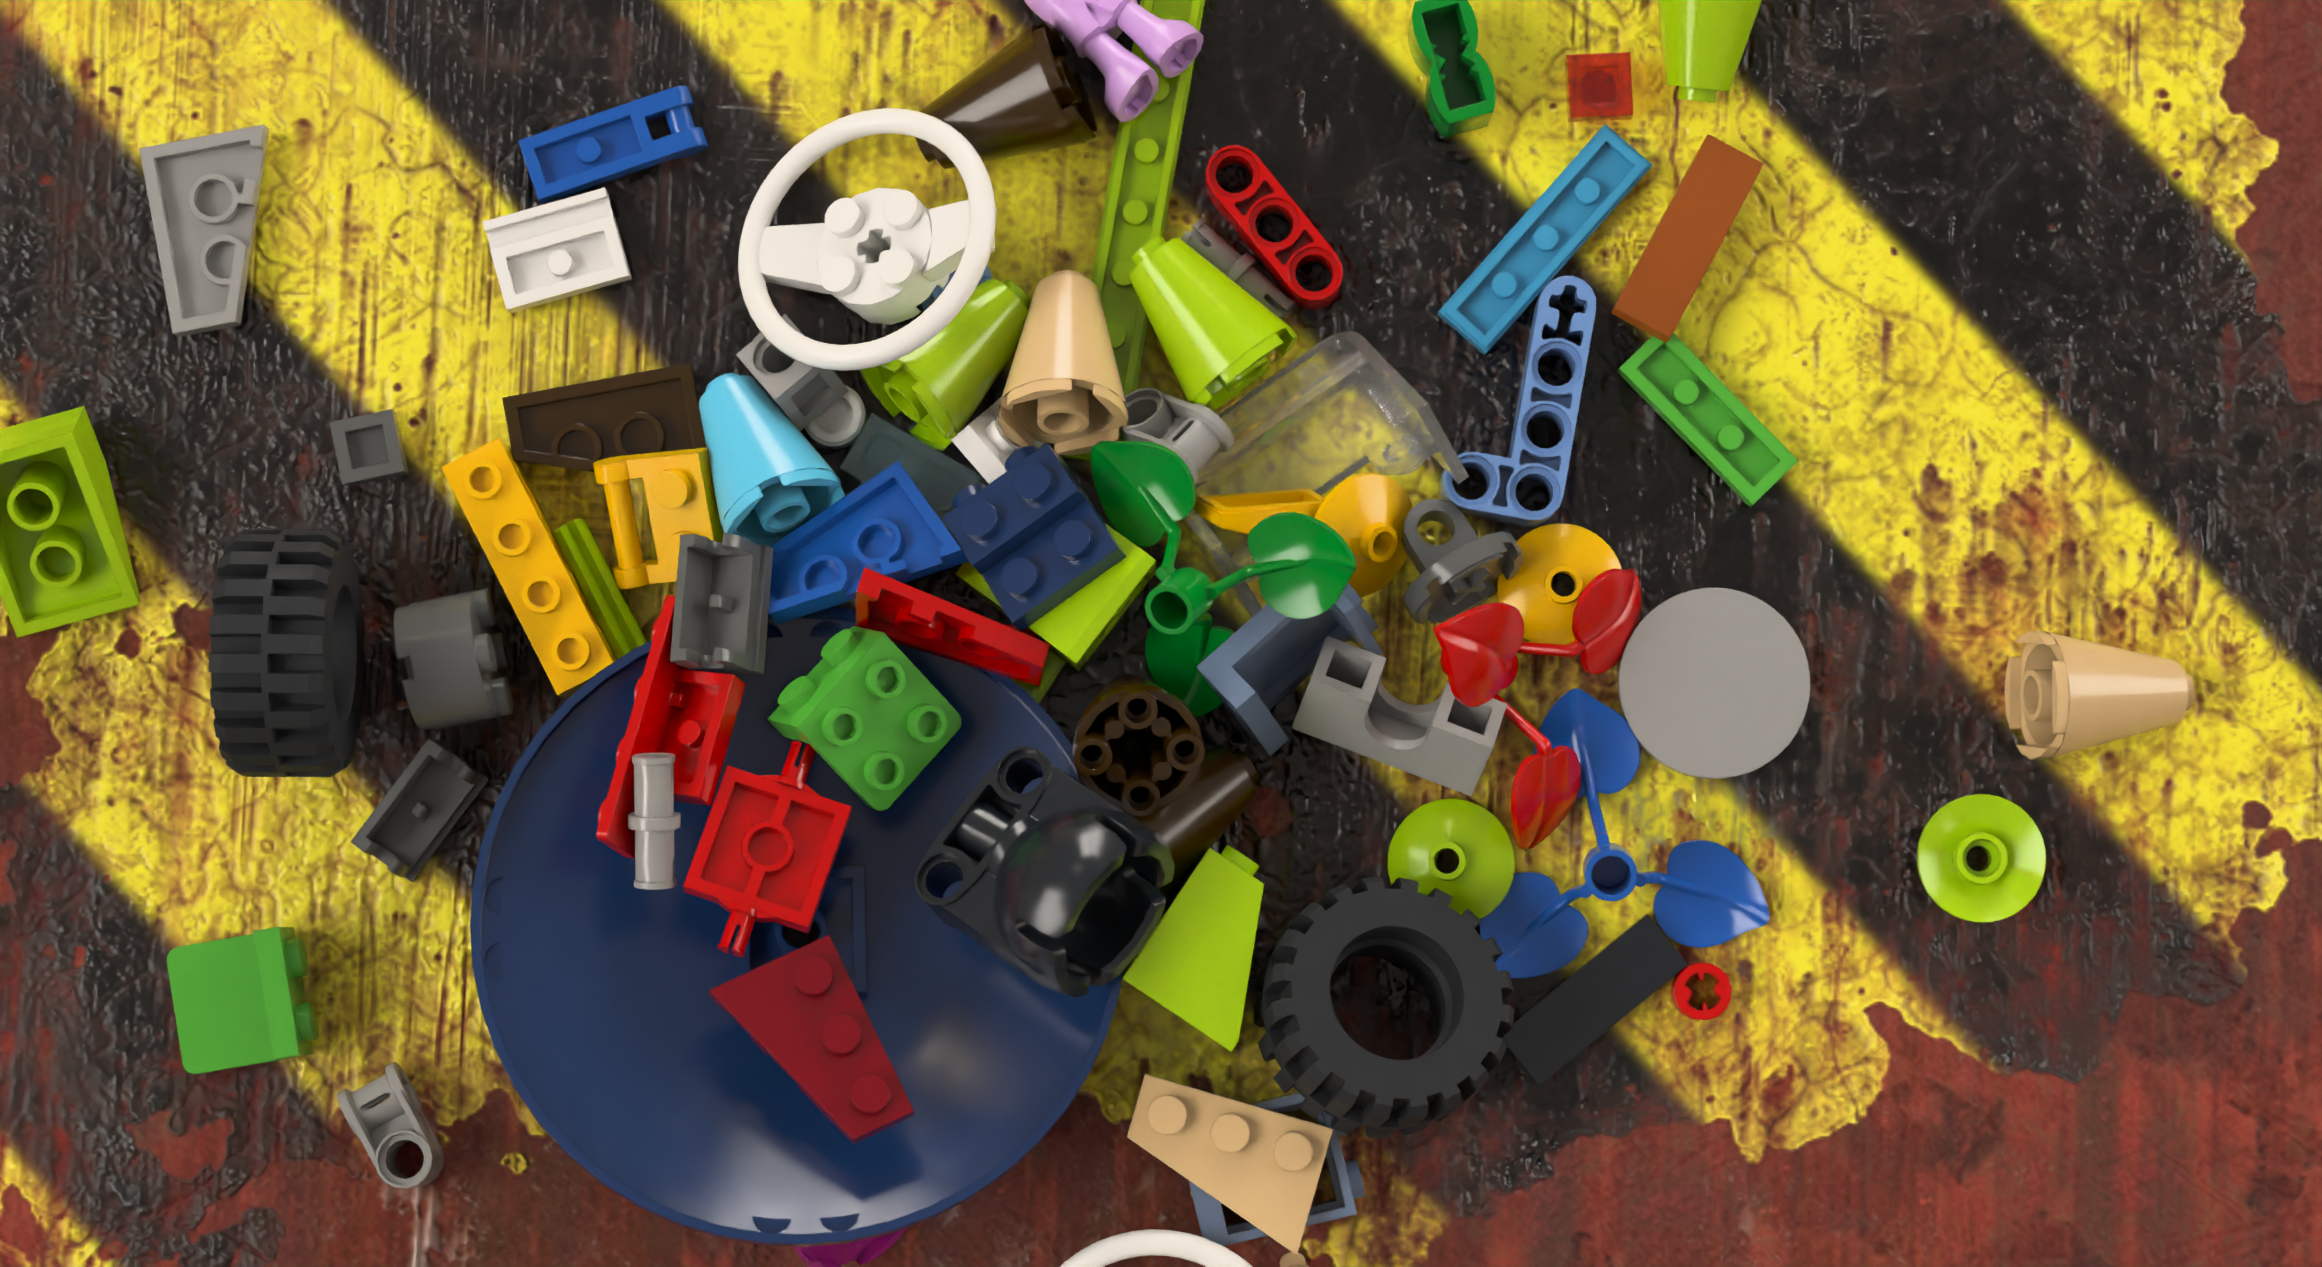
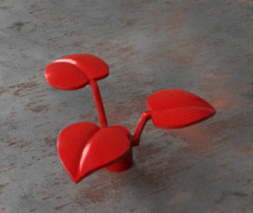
M1614 568L1595 577L1584 588L1578 598L1572 618V631L1576 639L1569 644L1522 642L1524 636L1522 615L1516 607L1506 603H1491L1478 606L1435 626L1433 630L1442 648L1441 668L1448 675L1449 685L1455 699L1468 707L1481 706L1492 698L1507 703L1497 693L1500 689L1510 686L1517 675L1519 662L1515 655L1516 653L1575 657L1581 653V664L1584 671L1595 675L1609 670L1621 660L1626 644L1639 624L1641 614L1640 583L1635 570L1631 568L1627 570ZM1507 703L1504 716L1530 738L1537 748V754L1528 756L1519 765L1511 791V817L1515 839L1518 847L1527 851L1537 846L1549 836L1568 815L1579 791L1581 779L1580 762L1572 748L1559 745L1552 749L1550 740Z

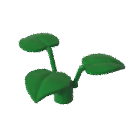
M1100 441L1091 448V468L1095 488L1106 516L1113 527L1122 536L1141 547L1155 545L1164 537L1166 532L1168 534L1163 562L1156 570V576L1161 580V583L1148 594L1145 601L1146 615L1152 624L1145 643L1146 661L1155 684L1182 699L1196 718L1207 714L1222 704L1221 700L1197 669V666L1235 633L1227 627L1211 626L1212 617L1206 612L1211 608L1214 599L1246 579L1259 575L1261 595L1271 608L1289 618H1312L1324 613L1338 601L1357 568L1355 556L1344 539L1330 526L1305 514L1282 512L1264 518L1250 530L1247 543L1256 563L1247 565L1214 583H1211L1208 576L1199 570L1187 567L1176 570L1174 565L1182 536L1181 529L1176 521L1185 518L1191 513L1196 502L1194 478L1188 466L1175 452L1165 446L1152 442Z

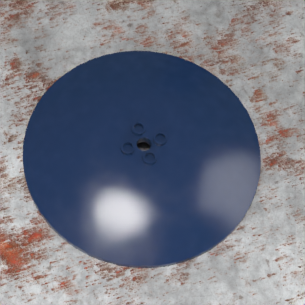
M833 606L778 625L768 614L764 674L736 676L746 686L712 805L707 806L674 801V811L681 813V827L674 830L675 878L677 879V886L660 890L635 888V859L623 857L596 837L599 809L602 802L607 798L616 767L617 748L627 730L634 706L635 686L643 675L652 640L633 649L598 672L571 695L537 732L515 764L495 803L479 852L473 881L470 917L472 967L480 1007L495 1051L516 1092L539 1125L568 1157L602 1185L637 1207L669 1222L722 1239L758 1245L796 1247L851 1243L891 1234L919 1224L971 1199L1018 1164L1042 1141L1067 1111L1089 1076L1103 1046L1120 994L1123 971L1106 985L1096 987L1089 985L1087 994L1076 998L1058 994L1044 988L959 929L945 925L917 894L914 878L920 862L938 834L978 782L1008 751L1019 746H1032L1040 749L1053 765L1082 784L1084 783L1078 777L1072 752L1073 746L1042 707L1009 677L894 643L959 713L961 717L960 729L886 810L878 811L868 807L818 753L815 755L805 784L822 797L852 806L848 825L813 921L817 923L820 929L818 939L827 935L830 936L914 1110V1116L853 1144L798 1088V1084L754 1043L750 1035L728 1012L725 1013L709 996L710 989L799 949L792 947L784 940L782 935L784 925L775 922H755L744 957H736L732 953L739 930L736 932L729 954L720 951L717 946L722 938L730 913L718 903L685 893L683 885L727 765L758 776L781 775L791 748L790 744L792 741L797 740L783 737L767 718L779 706L778 698L781 692L795 679L807 676L823 658L821 651L825 644L838 632L855 626V609ZM803 742V750H802L801 756H800V758H799L797 767H798L799 764H800V761H801L802 755H803V753H804L806 744H808V743H804V742ZM1042 778L1032 780L1025 786L1022 793L1033 791L1040 784ZM962 881L951 884L946 889L943 898L956 893Z

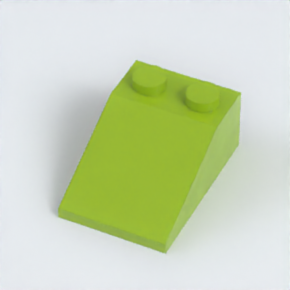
M84 406L0 429V596L17 638L136 606L141 601L107 464Z

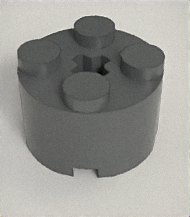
M487 588L415 602L395 610L394 639L397 659L405 658L409 678L402 680L403 688L411 714L416 725L421 730L431 728L437 730L513 714L510 687L506 677L501 678V671L512 668L510 649L504 632L495 634L492 632L491 626L495 625V612L492 598Z

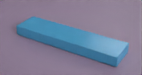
M1604 124L1444 304L1437 315L1485 356L1543 291L1546 285L1559 273L1651 169L1652 164Z

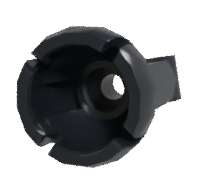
M1019 746L1008 751L990 769L944 826L920 862L915 872L914 885L917 894L945 925L959 929L1040 986L1058 994L1076 998L1086 995L1089 985L1095 987L1103 986L1119 976L1142 950L1159 923L1166 905L1165 895L1158 888L1172 882L1175 866L1170 849L1159 833L1053 765L1040 749L1032 746ZM1037 778H1042L1040 784L1033 791L1022 793L1028 783ZM1134 869L1141 872L1149 880V882L1141 876H1139ZM962 881L956 893L943 898L946 889L951 884Z

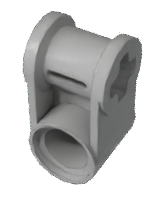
M1155 388L1137 389L1125 396L1128 422L1126 429L1123 426L1119 429V435L1122 440L1152 442L1172 450L1188 466L1194 478V484L1198 482L1199 475L1197 472L1217 452H1226L1234 444L1233 434L1226 423L1211 409L1202 404H1191L1164 394Z
M393 1062L387 1065L384 1075L353 1092L346 1088L337 1093L340 1108L347 1122L363 1143L378 1175L385 1183L395 1188H421L431 1184L438 1178L444 1164L442 1147L423 1113L422 1105L413 1085L398 1063ZM389 1097L387 1100L381 1102L380 1104H378V1105H376V1106H374V1107H372V1108L370 1109V1107L373 1106L374 1104H376V1103H378V1102L384 1100L385 1098ZM408 1141L418 1144L424 1155L421 1170L410 1178L401 1174L395 1162L396 1153L399 1148Z

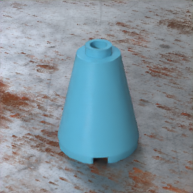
M728 373L715 378L708 384L706 392L699 400V411L705 443L708 448L711 475L723 534L729 533L742 536L761 546L767 545L771 547L845 497L838 475L755 378L748 375Z

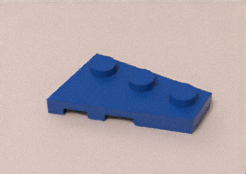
M896 461L771 546L774 549L768 613L776 625L854 600L856 599V591L864 567L905 583L968 562V559L901 463Z

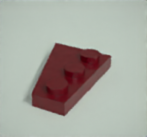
M829 935L709 990V996L719 1007L734 1018L750 1035L754 1043L798 1084V1088L853 1144L914 1116V1110Z

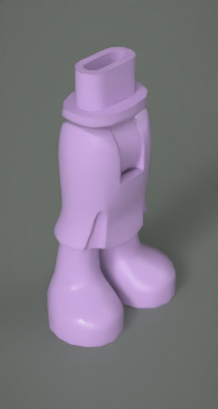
M1024 0L1036 15L1042 20L1048 21L1071 42L1079 57L1084 58L1087 56L1097 66L1105 77L1104 102L1109 111L1121 122H1128L1141 114L1152 102L1158 91L1159 84L1158 76L1154 69L1116 41L1122 31L1139 46L1152 65L1168 78L1179 75L1189 67L1200 52L1204 41L1203 35L1189 23L1183 20L1161 19L1137 4V0Z

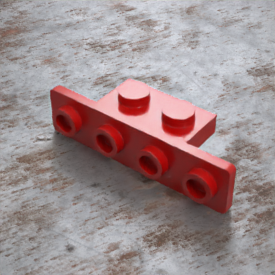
M667 595L665 597L661 614L653 625L652 644L643 675L635 686L634 706L625 736L621 739L617 748L616 767L607 798L602 802L598 813L597 839L626 858L635 859V830L628 829V814L634 812V763H632V756L640 753L659 752L674 754V801L711 806L746 686L743 681L733 674L689 670L670 662L675 595Z

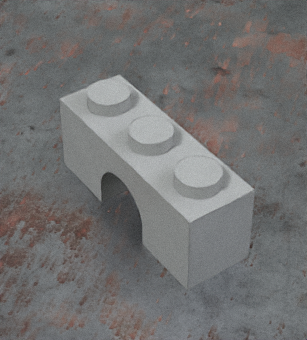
M1326 636L1294 719L1292 729L1472 796L1493 750L1507 703L1492 698L1487 703L1478 707L1465 706L1455 699L1449 681L1446 682L1441 696L1434 702L1424 705L1403 702L1392 696L1382 684L1381 673L1387 658Z

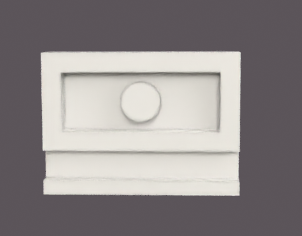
M605 187L482 222L491 248L490 252L506 310L509 313L632 279L616 219L610 204L609 194Z

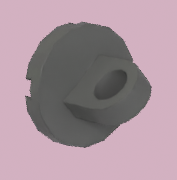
M1428 499L1419 502L1410 509L1402 530V543L1405 551L1420 573V576L1408 587L1404 594V605L1418 624L1424 625L1428 619L1431 623H1442L1478 606L1490 598V594L1496 590L1491 582L1502 573L1507 580L1509 578L1512 579L1523 564V551L1511 533L1501 531L1478 538L1464 514L1452 503L1441 499ZM1438 521L1448 527L1452 539L1446 544L1431 545L1423 541L1418 534L1417 528L1424 522Z

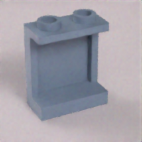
M1349 583L1337 602L1324 613L1312 618H1289L1266 604L1197 666L1199 672L1229 713L1269 756L1289 740L1270 713V710L1312 673L1326 636L1343 642L1354 641L1361 649L1377 655L1383 653L1372 636V633L1379 626L1361 606L1363 600Z

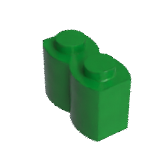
M1468 0L1416 1L1408 27V42L1417 67L1428 78L1425 88V100L1432 123L1444 138L1487 127L1495 107L1496 91L1493 76L1487 63L1476 52L1478 27L1471 5Z

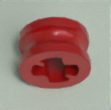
M1710 963L1687 965L1676 974L1671 985V997L1675 1007L1681 1014L1691 1019L1709 1020L1716 1018L1727 1009L1731 1001L1732 987L1728 976L1721 968ZM1704 973H1706L1715 980L1711 987V992L1717 999L1709 1008L1706 1003H1699V1010H1697L1687 1002L1692 992L1685 984L1694 974L1696 980H1703Z

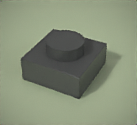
M393 409L329 422L341 482L345 487L409 474L397 413Z

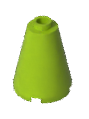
M1658 0L1666 85L1679 86L1677 99L1715 103L1717 90L1730 91L1762 0Z
M1159 235L1142 246L1132 256L1131 260L1136 267L1130 273L1129 278L1189 403L1202 404L1207 408L1210 406L1213 410L1219 408L1269 370L1266 366L1268 363L1266 355L1277 349L1283 357L1298 341V336L1289 325L1179 237L1166 242Z
M990 278L977 285L975 291L956 317L939 334L923 346L892 362L861 369L860 373L876 398L894 418L902 411L907 417L917 423L909 431L913 436L933 449L944 451L952 443L951 439L963 430L1017 349L1031 301L1026 293L1014 282L1006 280L1004 283H1001L996 279Z

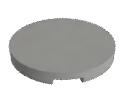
M1695 589L1669 598L1655 607L1639 622L1633 631L1618 666V694L1624 715L1623 718L1628 722L1641 748L1661 765L1682 775L1694 778H1731L1749 773L1769 763L1789 745L1797 734L1809 703V665L1797 634L1786 619L1770 605L1752 595L1733 589Z

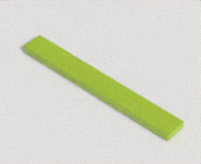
M1141 0L1140 6L1161 19L1183 20L1200 32L1205 0ZM1133 42L1132 53L1154 69L1159 80L1158 91L1152 102L1135 119L1128 122L1119 121L1091 281L1097 285L1124 397L1137 390L1149 323L1148 316L1129 278L1130 273L1136 267L1131 258L1153 238L1159 235L1164 238L1195 62L1194 60L1179 75L1168 78L1152 65L1135 42ZM1120 435L1117 441H1123ZM1091 453L1060 455L1063 458L1091 462Z

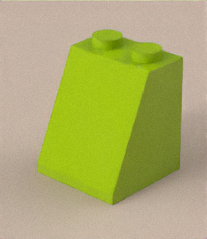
M1107 524L1106 526L1125 553L1126 558L1027 627V629H1030L1039 636L1040 640L1050 644L1049 650L1066 661L1067 664L1078 672L1156 573V560ZM969 560L962 563L961 568L956 573L958 580L1008 617L983 576L971 565Z
M1227 845L1221 855L1209 847L1122 979L1232 1052L1240 1037L1264 883L1253 877L1260 866Z

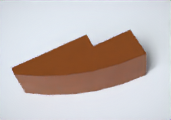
M1707 134L1656 226L1611 314L1667 343L1764 164Z

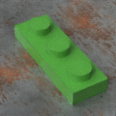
M1672 333L1667 343L1652 336L1617 370L1621 377L1749 507L1759 500L1798 462L1787 448L1674 333Z

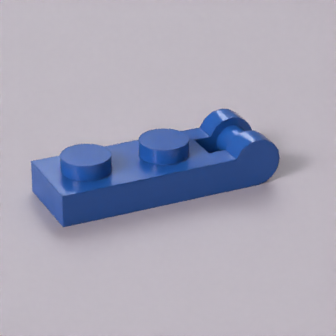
M688 86L666 89L518 140L539 202L544 204L672 159L697 154L708 148L703 128L695 127L689 110L694 106V102ZM665 117L671 134L653 140L647 122Z

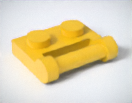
M707 447L616 456L593 463L596 483L603 484L618 560V565L613 568L614 579L618 589L637 588L655 583L676 582L680 535L698 534L712 541L722 543L723 533ZM629 479H643L657 559L643 560Z

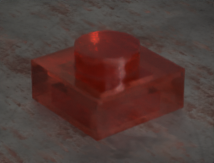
M1630 52L1567 55L1565 58L1568 122L1631 120L1633 116Z

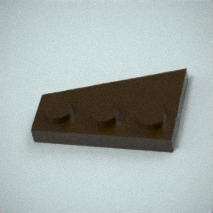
M691 363L502 398L513 460L516 462L594 472L593 463L605 458L706 448L699 411V396L694 369Z

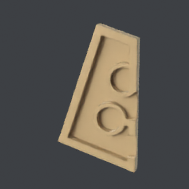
M1145 1074L1127 1138L1296 1255L1298 1254L1333 1128Z

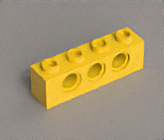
M497 438L441 468L556 694L567 700L598 672L617 659L554 538V532L518 462L513 460L511 448L501 439Z

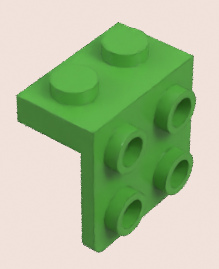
M852 626L850 629L838 632L825 644L821 651L823 658L807 676L795 679L781 692L778 698L779 706L767 720L783 737L810 744L868 807L883 811L893 804L961 727V717L884 632Z
M274 927L253 931L254 934L176 947L168 953L167 967L182 1063L187 1072L202 1074L314 1054L312 1040H317L318 1038L317 1018L312 1002H306L302 976H307L308 974L307 955L303 940L295 936L294 927Z

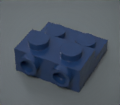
M1048 443L1039 449L1036 446H1026L1015 451L1005 462L1004 468L1007 472L987 486L982 483H975L962 489L952 501L954 509L942 517L971 565L983 576L1011 623L1020 631L1026 629L1126 558L1125 553L1066 462Z

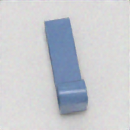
M1560 276L1553 279L1543 289L1536 302L1508 458L1480 452H1465L1455 456L1443 471L1439 481L1440 496L1442 500L1454 504L1465 516L1520 526H1537L1546 522L1560 507L1564 496L1596 314V296L1592 288L1583 279L1575 276ZM1561 295L1570 296L1571 307L1581 310V313H1574L1567 324L1564 339L1552 338L1558 327L1559 310L1549 307V305L1556 304ZM1542 334L1550 339L1543 340ZM1570 340H1577V345ZM1546 356L1562 358L1570 368L1569 382L1561 386H1552L1545 383L1538 373V361ZM1537 417H1545L1552 420L1557 425L1560 433L1558 444L1551 448L1535 446L1527 436L1528 422ZM1462 468H1472L1479 471L1486 481L1485 494L1476 500H1467L1460 497L1452 485L1453 474ZM1525 479H1534L1541 482L1549 494L1547 507L1540 511L1524 509L1516 498L1515 489L1517 484Z

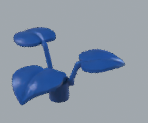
M1573 688L1562 695L1546 714L1539 731L1550 740L1552 749L1559 745H1564L1576 752L1581 770L1580 786L1576 799L1586 795L1597 846L1591 849L1585 857L1583 863L1585 882L1582 885L1568 889L1561 896L1555 882L1542 873L1531 871L1514 873L1512 885L1504 900L1492 913L1481 919L1482 922L1480 923V937L1483 941L1494 937L1503 953L1495 961L1498 972L1506 970L1510 972L1512 979L1529 978L1551 973L1569 964L1584 947L1589 933L1588 923L1584 915L1569 904L1579 898H1588L1592 894L1601 900L1618 901L1627 897L1633 891L1635 885L1639 887L1645 884L1663 885L1656 893L1653 902L1656 920L1668 937L1684 946L1695 948L1711 947L1727 942L1747 931L1765 926L1769 922V911L1760 884L1747 865L1725 846L1709 840L1695 839L1681 842L1670 852L1667 862V874L1657 871L1638 872L1631 854L1624 847L1610 843L1597 792L1604 794L1616 793L1631 782L1639 767V742L1628 722L1618 712L1598 701L1584 690ZM1536 745L1534 747V754H1537Z

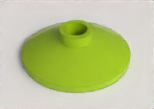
M1989 794L1968 795L1947 803L1929 819L1918 842L1917 868L1926 892L1941 909L1965 921L1994 922L2016 914L2036 895L2045 874L2046 849L2037 825L2021 807L1999 796ZM1973 847H1980L1987 854V865L1981 871H1974L1967 864V853Z
M1440 799L1424 804L1414 810L1397 828L1388 852V874L1391 885L1398 877L1415 880L1419 884L1417 892L1427 896L1434 888H1437L1452 896V900L1448 905L1460 915L1468 908L1480 920L1492 913L1504 900L1512 885L1515 873V852L1506 828L1495 815L1484 807L1462 799ZM1453 849L1459 856V865L1454 872L1444 874L1437 866V858L1442 851Z

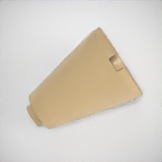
M1061 270L1054 272L1036 285L999 404L998 424L1005 436L1021 447L1034 446V440L1054 444V450L1058 455L1091 453V448L1100 441H1117L1119 439V429L1122 426L1126 429L1128 409L1098 287L1093 281L1085 278L1079 272Z
M2029 631L2020 635L2016 643H2026L2021 657H2009L2006 668L2005 704L2007 721L2010 729L2022 730L2027 745L2016 746L2021 754L2031 760L2049 759L2177 724L2182 720L2185 711L2191 708L2194 699L2192 679L2175 660L2046 631Z

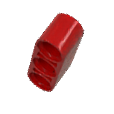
M1239 145L1225 146L1217 150L1209 159L1205 177L1206 193L1212 204L1289 298H1292L1298 307L1314 310L1329 305L1337 296L1343 277L1342 263L1336 252L1255 153L1249 148ZM1228 165H1238L1249 172L1252 182L1246 190L1240 193H1230L1219 186L1216 180L1218 172ZM1267 214H1278L1288 220L1291 226V233L1280 242H1269L1259 236L1256 230V223ZM1312 262L1323 265L1331 276V283L1321 291L1311 292L1305 290L1296 279L1295 273L1300 266Z

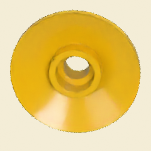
M1374 472L1356 474L1340 482L1324 498L1314 517L1334 529L1344 539L1354 554L1357 568L1348 583L1360 597L1373 594L1387 585L1400 571L1408 557L1402 543V530L1405 518L1410 509L1413 508L1411 500L1397 481Z
M1549 524L1533 529L1516 541L1523 551V564L1512 579L1509 578L1507 580L1503 573L1498 577L1497 594L1499 603L1512 605L1520 611L1524 623L1523 638L1525 640L1536 643L1569 644L1576 639L1572 631V618L1578 598L1584 588L1599 574L1610 569L1622 568L1614 551L1597 534L1577 525ZM1565 573L1572 577L1575 587L1571 595L1559 596L1552 590L1551 581L1554 575Z

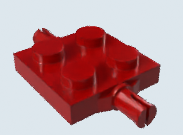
M800 741L791 742V748L780 776H758L727 765L683 885L685 893L718 903L730 913L722 938L717 946L720 951L729 954L736 932L739 930L732 953L733 956L744 957L755 922H775L809 934L848 825L852 806L822 797L805 784L817 752L811 745L806 744L800 764L797 767L803 750V742Z

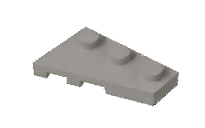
M264 124L139 148L172 333L177 337L241 325L269 128Z

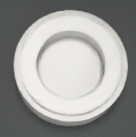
M848 386L846 388L849 391L805 427L809 436L823 447L831 449L847 447L854 443L865 429L867 421L866 408L860 396Z

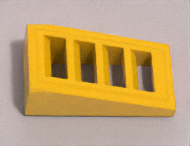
M1309 488L1204 495L1196 498L1193 511L1222 529L1249 535L1253 527L1264 518L1273 514L1295 512L1314 518L1325 497Z

